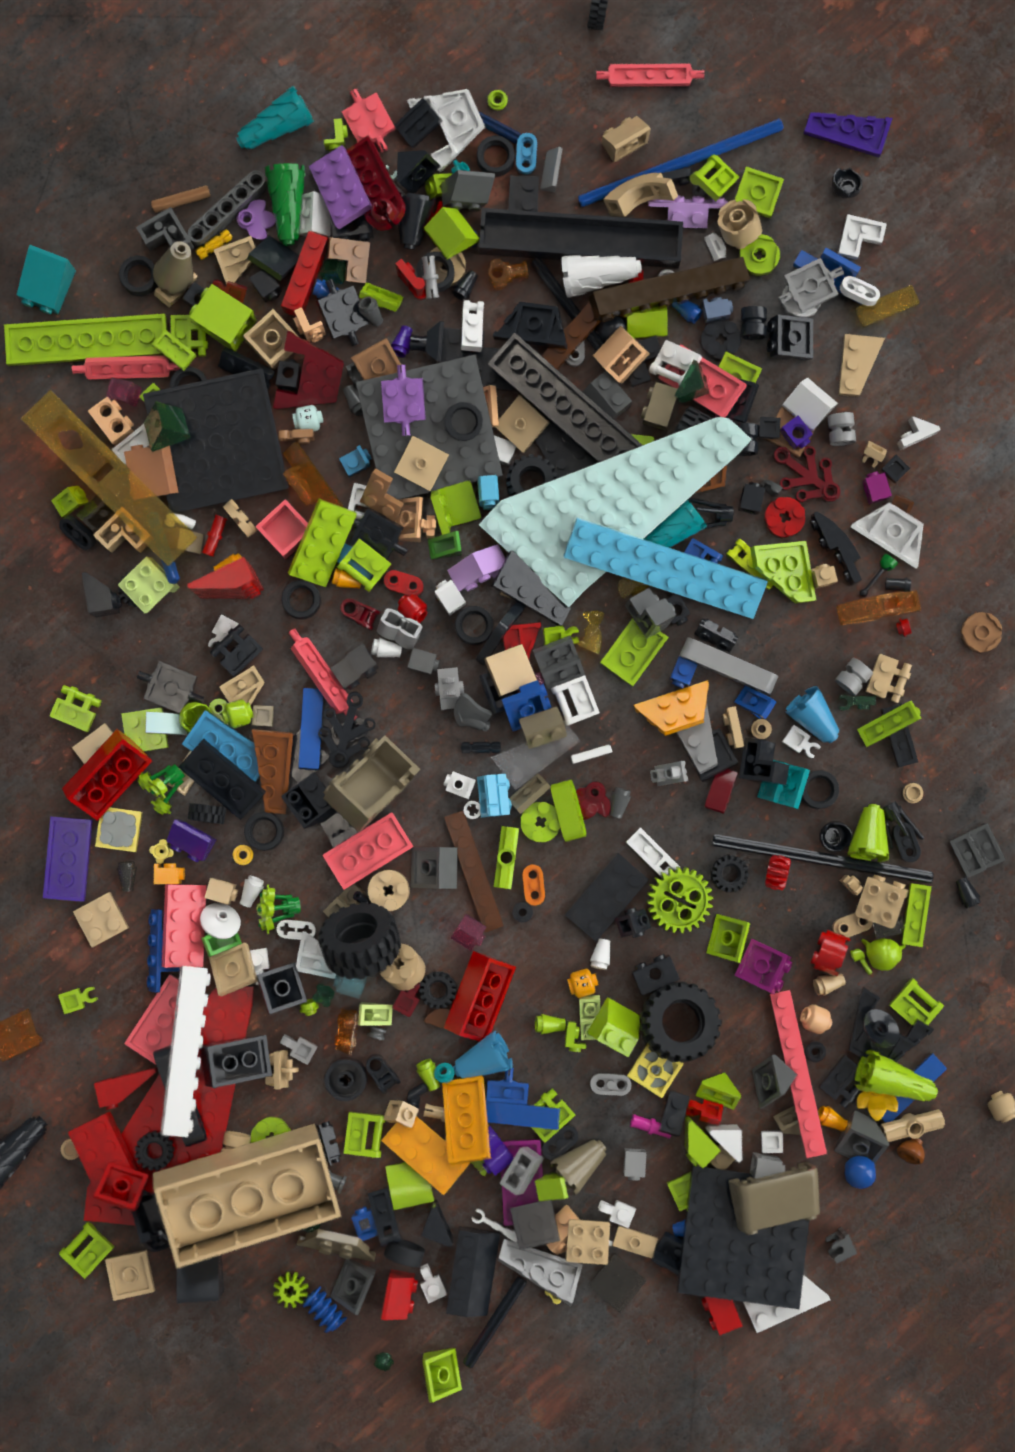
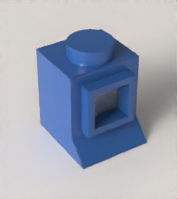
M365 1206L355 1210V1214L351 1218L358 1238L365 1241L378 1236L372 1209H367Z

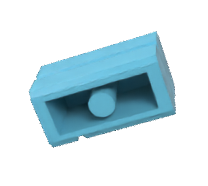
M506 774L477 777L481 818L510 815L512 803L508 799L510 783L506 778Z

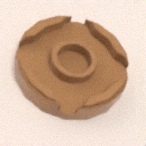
M984 612L975 613L964 621L961 637L964 644L972 651L979 653L988 652L996 648L1000 643L1002 625L992 614Z

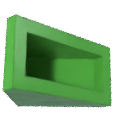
M459 531L428 539L431 559L462 555Z
M238 932L233 937L227 939H218L210 935L201 938L209 957L242 944Z

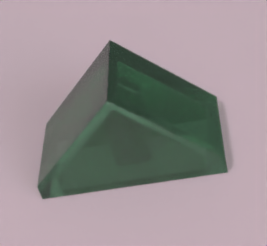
M694 359L674 395L681 403L709 393L702 367Z

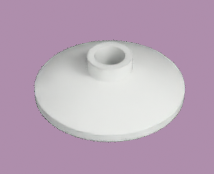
M213 903L206 906L200 915V923L204 931L218 939L233 937L239 931L241 925L238 913L232 907L223 903Z

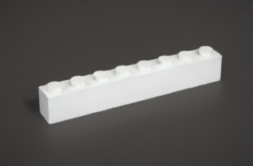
M180 967L161 1135L188 1137V1133H192L193 1120H190L191 1111L194 1112L196 1099H193V1090H197L198 1078H195L196 1069L200 1068L201 1058L197 1056L198 1048H202L203 1036H200L201 1027L204 1028L205 1015L202 1014L203 1007H206L208 1002V994H205V988L210 983V974L207 973V968Z

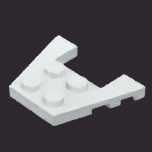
M468 89L447 92L436 96H424L429 105L443 120L440 125L449 145L431 154L432 158L440 165L439 172L443 171L485 128ZM422 98L407 100L410 108Z

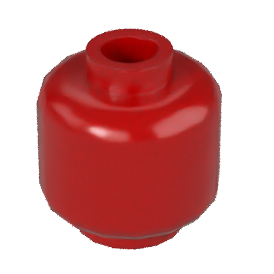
M404 595L398 601L399 606L397 610L404 618H411L419 623L426 618L428 614L427 604L417 595Z

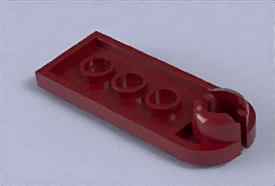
M368 135L346 151L372 205L371 210L364 213L374 229L385 231L392 228L387 216L395 225L402 220L405 214V203L373 140Z

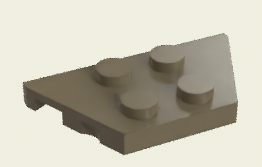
M321 1229L306 1233V1237L299 1236L297 1242L298 1246L317 1249L320 1253L326 1255L331 1253L339 1254L344 1259H351L353 1257L374 1262L376 1253L370 1252V1247L364 1244L360 1238Z

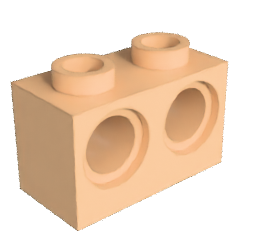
M106 397L89 409L88 412L111 443L116 446L134 432L131 428L134 424L127 415L125 417L121 415L119 411L122 408L115 399L111 401ZM110 408L112 410L111 414L103 417V411ZM122 424L124 426L123 430L115 433V427Z

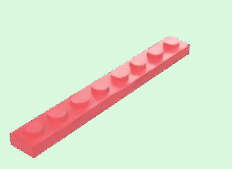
M788 990L769 994L784 1063L797 1074L790 1085L805 1157L825 1155L827 1151L791 992Z

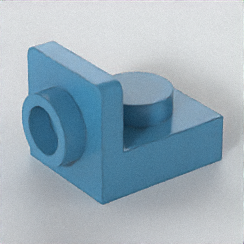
M360 445L356 447V450L339 458L349 477L370 467L369 460H371L367 449L362 450Z

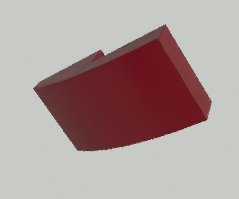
M728 769L714 777L705 808L722 814L725 813L731 798V792L738 778V772Z

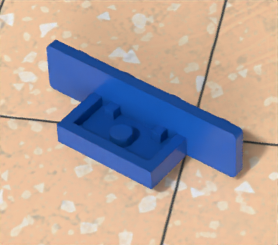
M825 248L820 257L829 271H833L840 266L842 267L844 275L834 279V286L840 293V285L843 279L847 276L856 277L861 268L828 248ZM801 251L793 266L799 269L817 260V258Z
M151 909V914L148 918L150 925V934L148 936L150 955L147 958L149 967L147 987L150 992H160L161 972H180V967H162V910Z

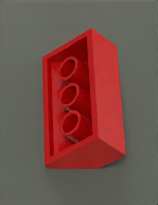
M116 729L62 790L67 800L98 821L147 768L152 759L133 740Z
M473 951L444 1028L459 1036L476 1041H481L492 1032L516 966Z

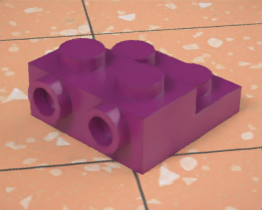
M751 939L734 976L775 994L776 991L779 992L783 987L784 981L781 979L784 973H789L793 964L790 961L792 957Z

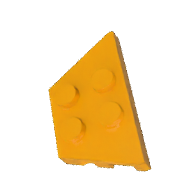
M707 680L635 704L634 709L637 713H641L646 717L647 721L651 725L656 726L665 736L702 724L705 719L709 682Z

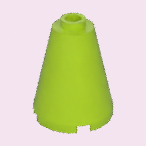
M868 804V807L863 808L853 839L848 848L847 854L851 858L868 861L878 858L877 862L889 860L884 810L879 805Z

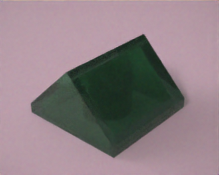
M155 401L144 421L151 451L154 452L191 438L182 408Z

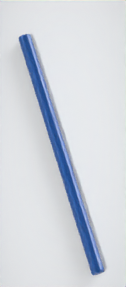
M781 119L774 120L579 195V204L581 207L600 201L619 185L638 176L683 169L704 161L713 154L719 155L783 130V123Z

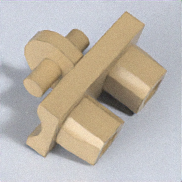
M288 1050L275 1051L269 1054L270 1065L274 1066V1073H272V1076L265 1077L266 1085L274 1086V1089L289 1087V1080H293V1073L299 1072V1067H293V1059H288Z

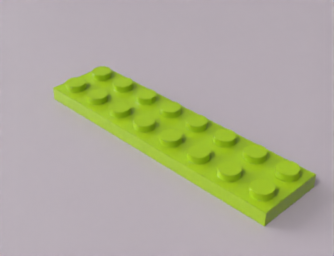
M166 314L4 324L6 364L8 366L85 361L86 358L164 356L152 346V343L164 329L167 330Z

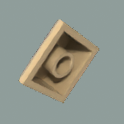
M638 116L632 119L629 117L622 121L619 127L615 129L612 127L604 132L602 145L613 163L647 144L651 129Z

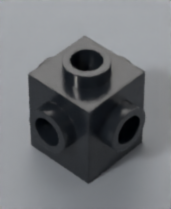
M636 907L625 910V915L615 918L621 938L631 935L633 938L645 935L644 931L651 928L645 909L636 910Z

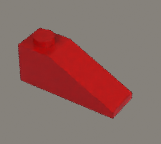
M154 1067L94 1083L99 1108L106 1106V1110L119 1107L118 1103L125 1100L157 1073L158 1068Z

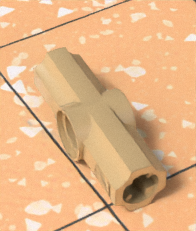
M939 1109L918 1115L907 1113L901 1119L881 1124L880 1130L888 1142L906 1137L916 1139L926 1132L944 1128L945 1121Z

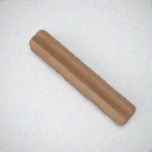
M202 186L153 200L151 205L154 212H160L170 207L174 208L210 197L209 188Z

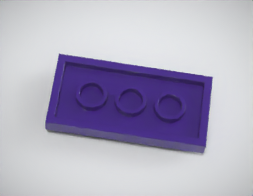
M50 817L43 898L85 901L93 820Z

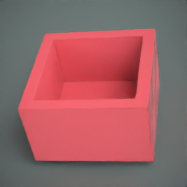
M285 499L255 527L286 560L298 549L308 523Z

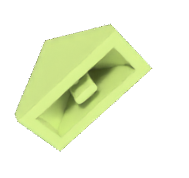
M361 1002L359 1004L358 1025H391L393 1005Z

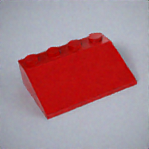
M244 557L187 584L188 588L201 599H246L248 597L254 599L260 596V592L264 590L254 568Z

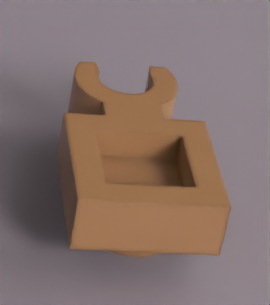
M313 429L279 431L280 441L294 440L295 442L298 441V444H310V441H315Z

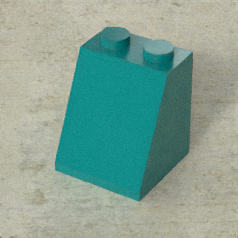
M29 245L16 295L25 306L31 308L33 305L40 307V311L49 315L52 312L59 314L76 270L68 259Z

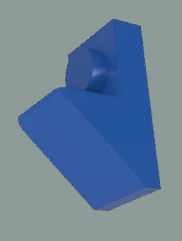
M746 685L734 701L759 719H766L777 703L774 699Z

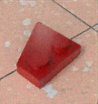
M541 622L512 625L503 637L504 651L522 644L529 660L541 627Z

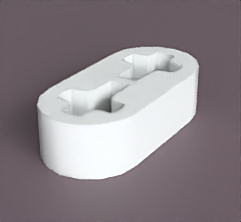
M283 920L277 925V933L282 938L301 940L302 932H298V928L303 929L306 925H309V929L312 930V933H309V935L314 937L316 927L308 921ZM288 923V927L295 928V931H289L285 935L281 927Z

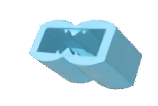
M496 475L478 477L479 506L484 507V510H493L499 503L498 476Z

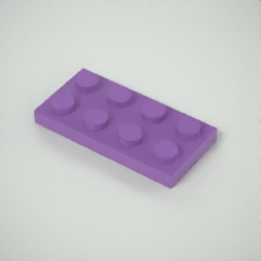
M343 145L309 166L338 229L371 210L372 205Z

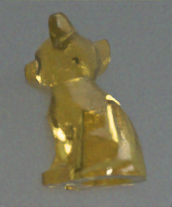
M602 611L584 612L583 617L588 621V625L585 628L584 639L577 643V645L596 654H600L602 646V634L599 628L605 616Z

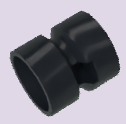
M763 306L743 307L741 309V321L744 324L741 325V338L745 340L767 338V326L764 324L767 321V308Z
M737 423L736 425L752 439L738 456L758 455L759 443L755 439L759 437V425L754 423Z

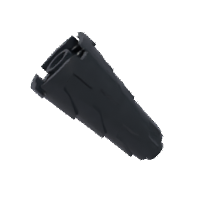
M30 1117L17 1129L8 1133L0 1140V1190L29 1155L33 1147L46 1134L45 1131L47 1129L45 1127L48 1124L42 1117Z

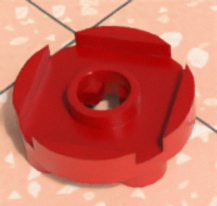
M779 497L771 502L764 514L769 532L779 538H788L797 534L805 523L804 507L797 500L790 497ZM786 512L790 521L786 520L784 523L781 521L780 513L784 514Z

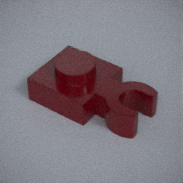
M213 280L212 284L217 285L219 289L242 304L244 303L248 287L228 281L225 286L220 280Z

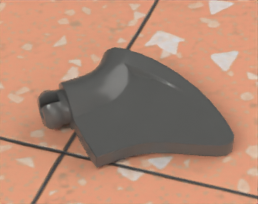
M462 693L457 699L454 708L457 724L459 726L473 727L485 732L489 730L491 724L488 720L492 715V711L481 707L468 694Z

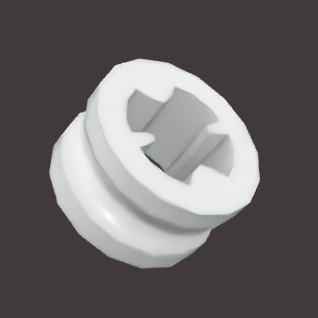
M469 801L465 804L464 814L466 817L476 819L481 815L478 802ZM471 804H475L476 809L479 810L477 815L474 813L475 816H470V812L467 811V807H471Z

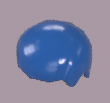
M864 1156L851 1157L845 1163L846 1181L852 1187L858 1189L868 1188L873 1185L876 1179L874 1162Z

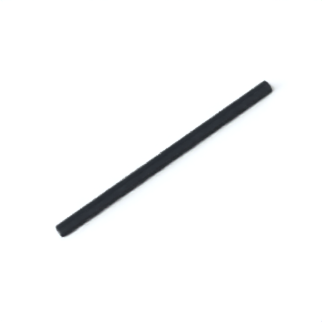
M715 834L712 841L713 846L768 856L781 855L791 860L912 881L932 883L934 874L931 871Z

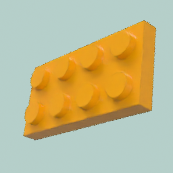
M475 1076L442 1083L448 1163L454 1165L491 1159L484 1077Z
M417 1116L412 1128L395 1123L381 1140L443 1195L446 1194L470 1165V1162L450 1165L448 1163L447 1142Z

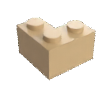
M123 507L94 534L97 540L111 553L125 540L141 553L154 540L153 536Z

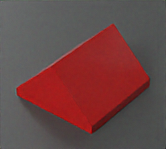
M109 1162L94 1194V1198L134 1211L140 1205L149 1175Z

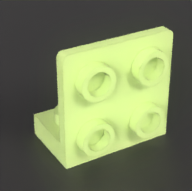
M147 556L118 584L144 613H148L169 592L174 593L180 588L177 583L170 584L163 568L153 558Z

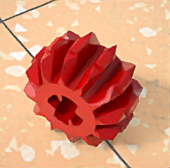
M773 855L770 858L765 879L766 887L773 890H783L786 887L791 865L790 858L781 855Z

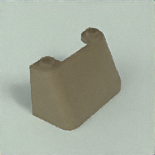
M806 1161L798 1163V1169L791 1167L789 1171L755 1179L750 1177L743 1181H739V1178L728 1180L738 1230L745 1232L746 1235H753L758 1233L760 1229L800 1219H816V1215L820 1214L817 1167Z

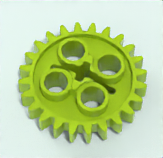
M676 866L675 872L668 868L667 875L661 872V879L654 878L657 882L656 885L650 884L654 890L653 892H647L652 897V899L646 901L652 905L648 908V911L655 912L651 916L652 919H658L657 924L659 926L664 924L663 928L665 930H668L671 926L673 933L676 932L677 928L681 933H684V928L686 927L691 932V925L699 928L698 921L705 922L702 916L710 915L706 909L713 907L708 903L709 900L713 899L711 895H708L712 889L705 887L709 882L707 880L701 881L703 875L698 874L696 876L697 871L694 869L689 873V868L684 867L683 872L678 866ZM674 882H679V889L676 891H672V884ZM697 890V897L690 900V893ZM667 891L679 898L682 897L685 901L696 905V907L691 908L682 902H677L674 898L665 895L664 892ZM670 900V907L663 909V902ZM683 909H688V915L681 918L680 912Z

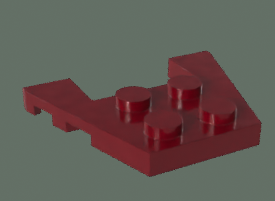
M287 331L284 351L305 356L298 392L276 389L273 408L279 409L336 402L344 361L323 349L313 346L310 342L299 338L293 332Z

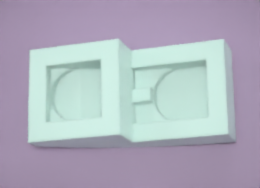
M146 713V733L187 735V731L180 726L179 714Z

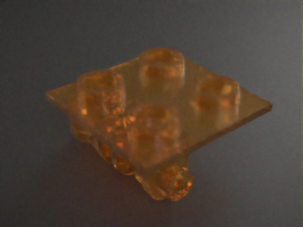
M341 1008V1013H339L337 1018L339 1030L335 1036V1046L337 1050L351 1055L353 1048H356L357 1038L354 1036H357V1033H354V1030H358V1027H355V1025H358L359 1015L357 1010L349 1011Z
M29 1009L0 1022V1057L2 1062L10 1060L12 1057L25 1051L27 1052L29 1049L39 1046L42 1042L41 1036L36 1033Z

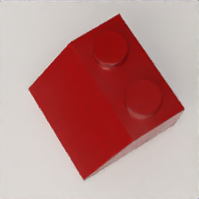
M391 1269L381 1320L407 1319L408 1313L412 1314L414 1301L410 1299L412 1292L416 1293L418 1280H414L415 1273Z

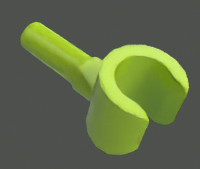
M860 949L850 951L853 961L860 960L867 974L870 975L872 970L865 960L864 952Z

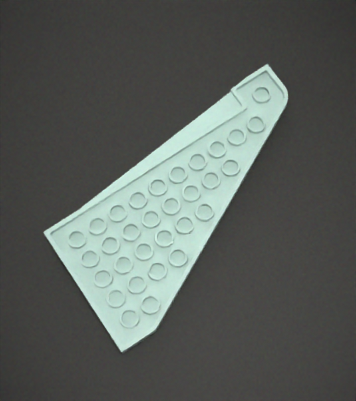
M716 417L503 499L484 518L479 526L508 552L513 550L540 577L541 582L565 605L570 607L589 586L606 572L563 557L576 518L643 539L735 458L752 439L730 419Z

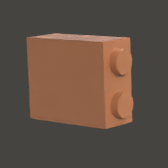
M161 441L149 443L150 447L143 448V445L131 446L130 451L124 452L133 500L179 493L169 444L162 445Z

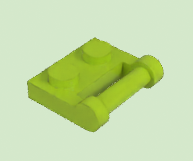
M714 154L707 159V163L702 168L690 175L691 183L699 185L715 202L739 179V176ZM712 168H716L718 171L707 180L704 176Z
M359 539L337 568L347 572L365 586L364 589L370 592L391 566V563ZM351 559L354 560L374 577L369 580L348 563Z
M911 978L889 1006L911 1026L916 1019L929 1025L944 1005L940 1001L937 1002L917 984L918 982L914 978ZM911 991L931 1007L929 1013L908 995Z
M349 1111L344 1154L380 1158L383 1123H385V1120H383L384 1115ZM369 1121L375 1122L372 1149H365Z
M88 1221L75 1239L59 1252V1255L84 1279L115 1247ZM90 1234L94 1239L76 1258L72 1256V1253Z

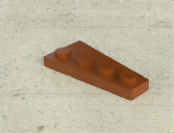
M252 729L261 787L266 791L263 795L265 812L286 814L287 804L281 796L288 791L293 733Z

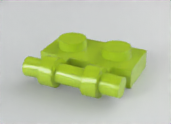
M171 315V335L191 351L192 348H197L198 356L205 357L206 349L208 348L206 332L192 323L189 318L190 315ZM192 331H198V340H192Z
M63 685L61 693L66 694L67 697L65 700L56 699L50 717L89 732L96 713L89 711L92 705L99 708L102 700L95 698L93 694L89 693L87 695L82 693L76 687ZM76 698L83 701V706L79 707L72 704L73 700Z
M553 1088L548 1093L544 1092L540 1096L541 1099L534 1104V1106L548 1105L549 1107L560 1108L558 1130L531 1127L544 1142H547L576 1116L562 1099L557 1104L552 1101L558 1095Z

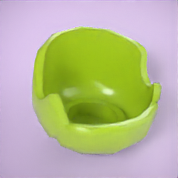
M198 702L186 704L179 714L180 726L185 731L190 732L205 710L211 713L210 708Z

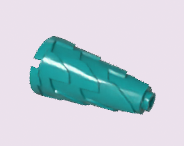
M294 86L288 88L270 106L256 115L255 119L240 129L236 140L242 149L244 147L247 150L253 149L269 140H274L288 132L291 133L314 122L308 107L302 97L298 96L296 93L297 89Z
M686 500L643 539L670 548L705 529L707 524L693 505Z

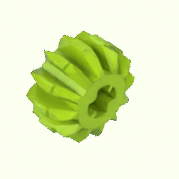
M286 1272L285 1278L280 1275L278 1277L279 1282L274 1284V1287L278 1290L274 1291L273 1295L280 1296L277 1303L285 1301V1308L288 1307L289 1303H291L293 1308H296L297 1302L303 1304L304 1300L302 1297L308 1296V1292L305 1291L309 1287L308 1284H301L305 1277L302 1276L300 1279H297V1272L294 1273L293 1277H291L289 1272ZM290 1286L294 1287L292 1294L288 1293Z

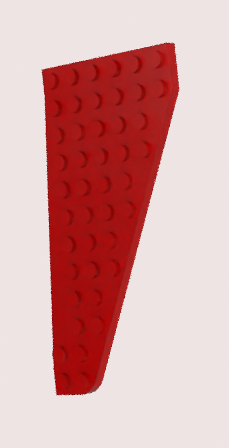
M246 986L224 996L218 995L217 988L211 992L208 997L207 1006L203 1007L202 1015H205L204 1028L201 1027L200 1036H203V1044L246 1037L253 1006L255 986ZM198 1048L197 1057L201 1058V1050ZM202 1058L200 1068L196 1069L195 1078H198L197 1090H193V1097L196 1099V1106L206 1131V1141L186 1147L182 1136H170L169 1139L173 1141L172 1145L175 1151L173 1152V1158L164 1168L150 1171L148 1170L149 1168L144 1169L141 1163L138 1164V1158H135V1147L138 1140L148 1132H161L165 1088L160 1074L121 1133L138 1171L149 1175L144 1190L152 1194L155 1193L153 1173L220 1153L221 1149H223V1139L227 1130L236 1083L216 1088L205 1086ZM151 1143L147 1147V1153L151 1158H159L162 1155V1147L158 1143ZM90 1182L87 1187L84 1221L135 1226L131 1210L113 1204L103 1208L100 1200L94 1198L95 1189Z

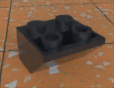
M314 772L281 796L304 829L322 823L337 813L323 799L325 796L323 791L326 789V786Z

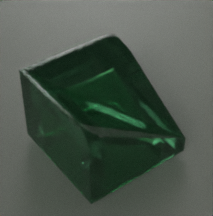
M326 259L320 272L322 279L326 281L333 279L335 284H343L346 272L345 261Z

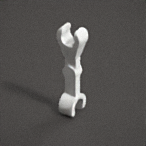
M482 1209L475 1210L482 1215V1218L478 1220L472 1217L471 1219L474 1223L485 1222L493 1229L503 1232L510 1240L517 1242L514 1229L505 1228L500 1223L486 1218Z

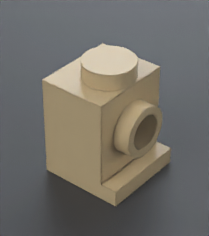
M823 564L811 569L814 589L834 585L838 582L834 566Z

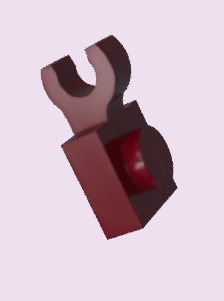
M418 982L408 992L401 990L392 1008L410 1018L420 1000L415 994L421 982Z

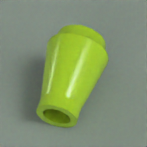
M544 1014L535 1017V1032H540L541 1035L565 1031V1019Z
M431 1059L419 1062L416 1065V1072L424 1081L429 1091L438 1089L440 1083L434 1076L435 1062H432Z

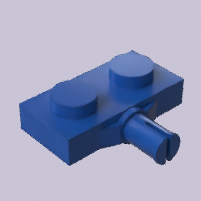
M514 1068L510 1069V1075H508L509 1070L505 1071L504 1079L499 1081L488 1080L486 1101L527 1105L529 1083L513 1080Z

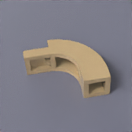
M650 173L638 176L619 185L603 200L610 216L626 217L641 203L654 199L674 200L678 194L672 179L663 178L662 173Z

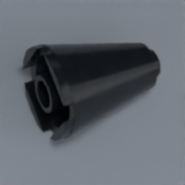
M407 193V196L403 195L405 214L398 223L400 244H404L403 248L415 250L416 246H420L425 233L424 227L429 222L436 198L433 197L429 201L430 196L413 193Z

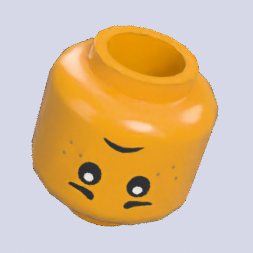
M589 969L572 972L570 979H567L571 994H575L577 998L594 994L596 991L595 986L599 985L596 974H591Z

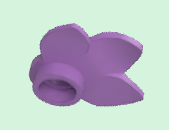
M265 200L252 201L247 209L241 210L237 215L238 225L243 229H247L249 235L258 240L266 239L267 233L265 229H269L276 223L275 216L265 211ZM250 217L251 220L250 222L246 223L244 222V218Z

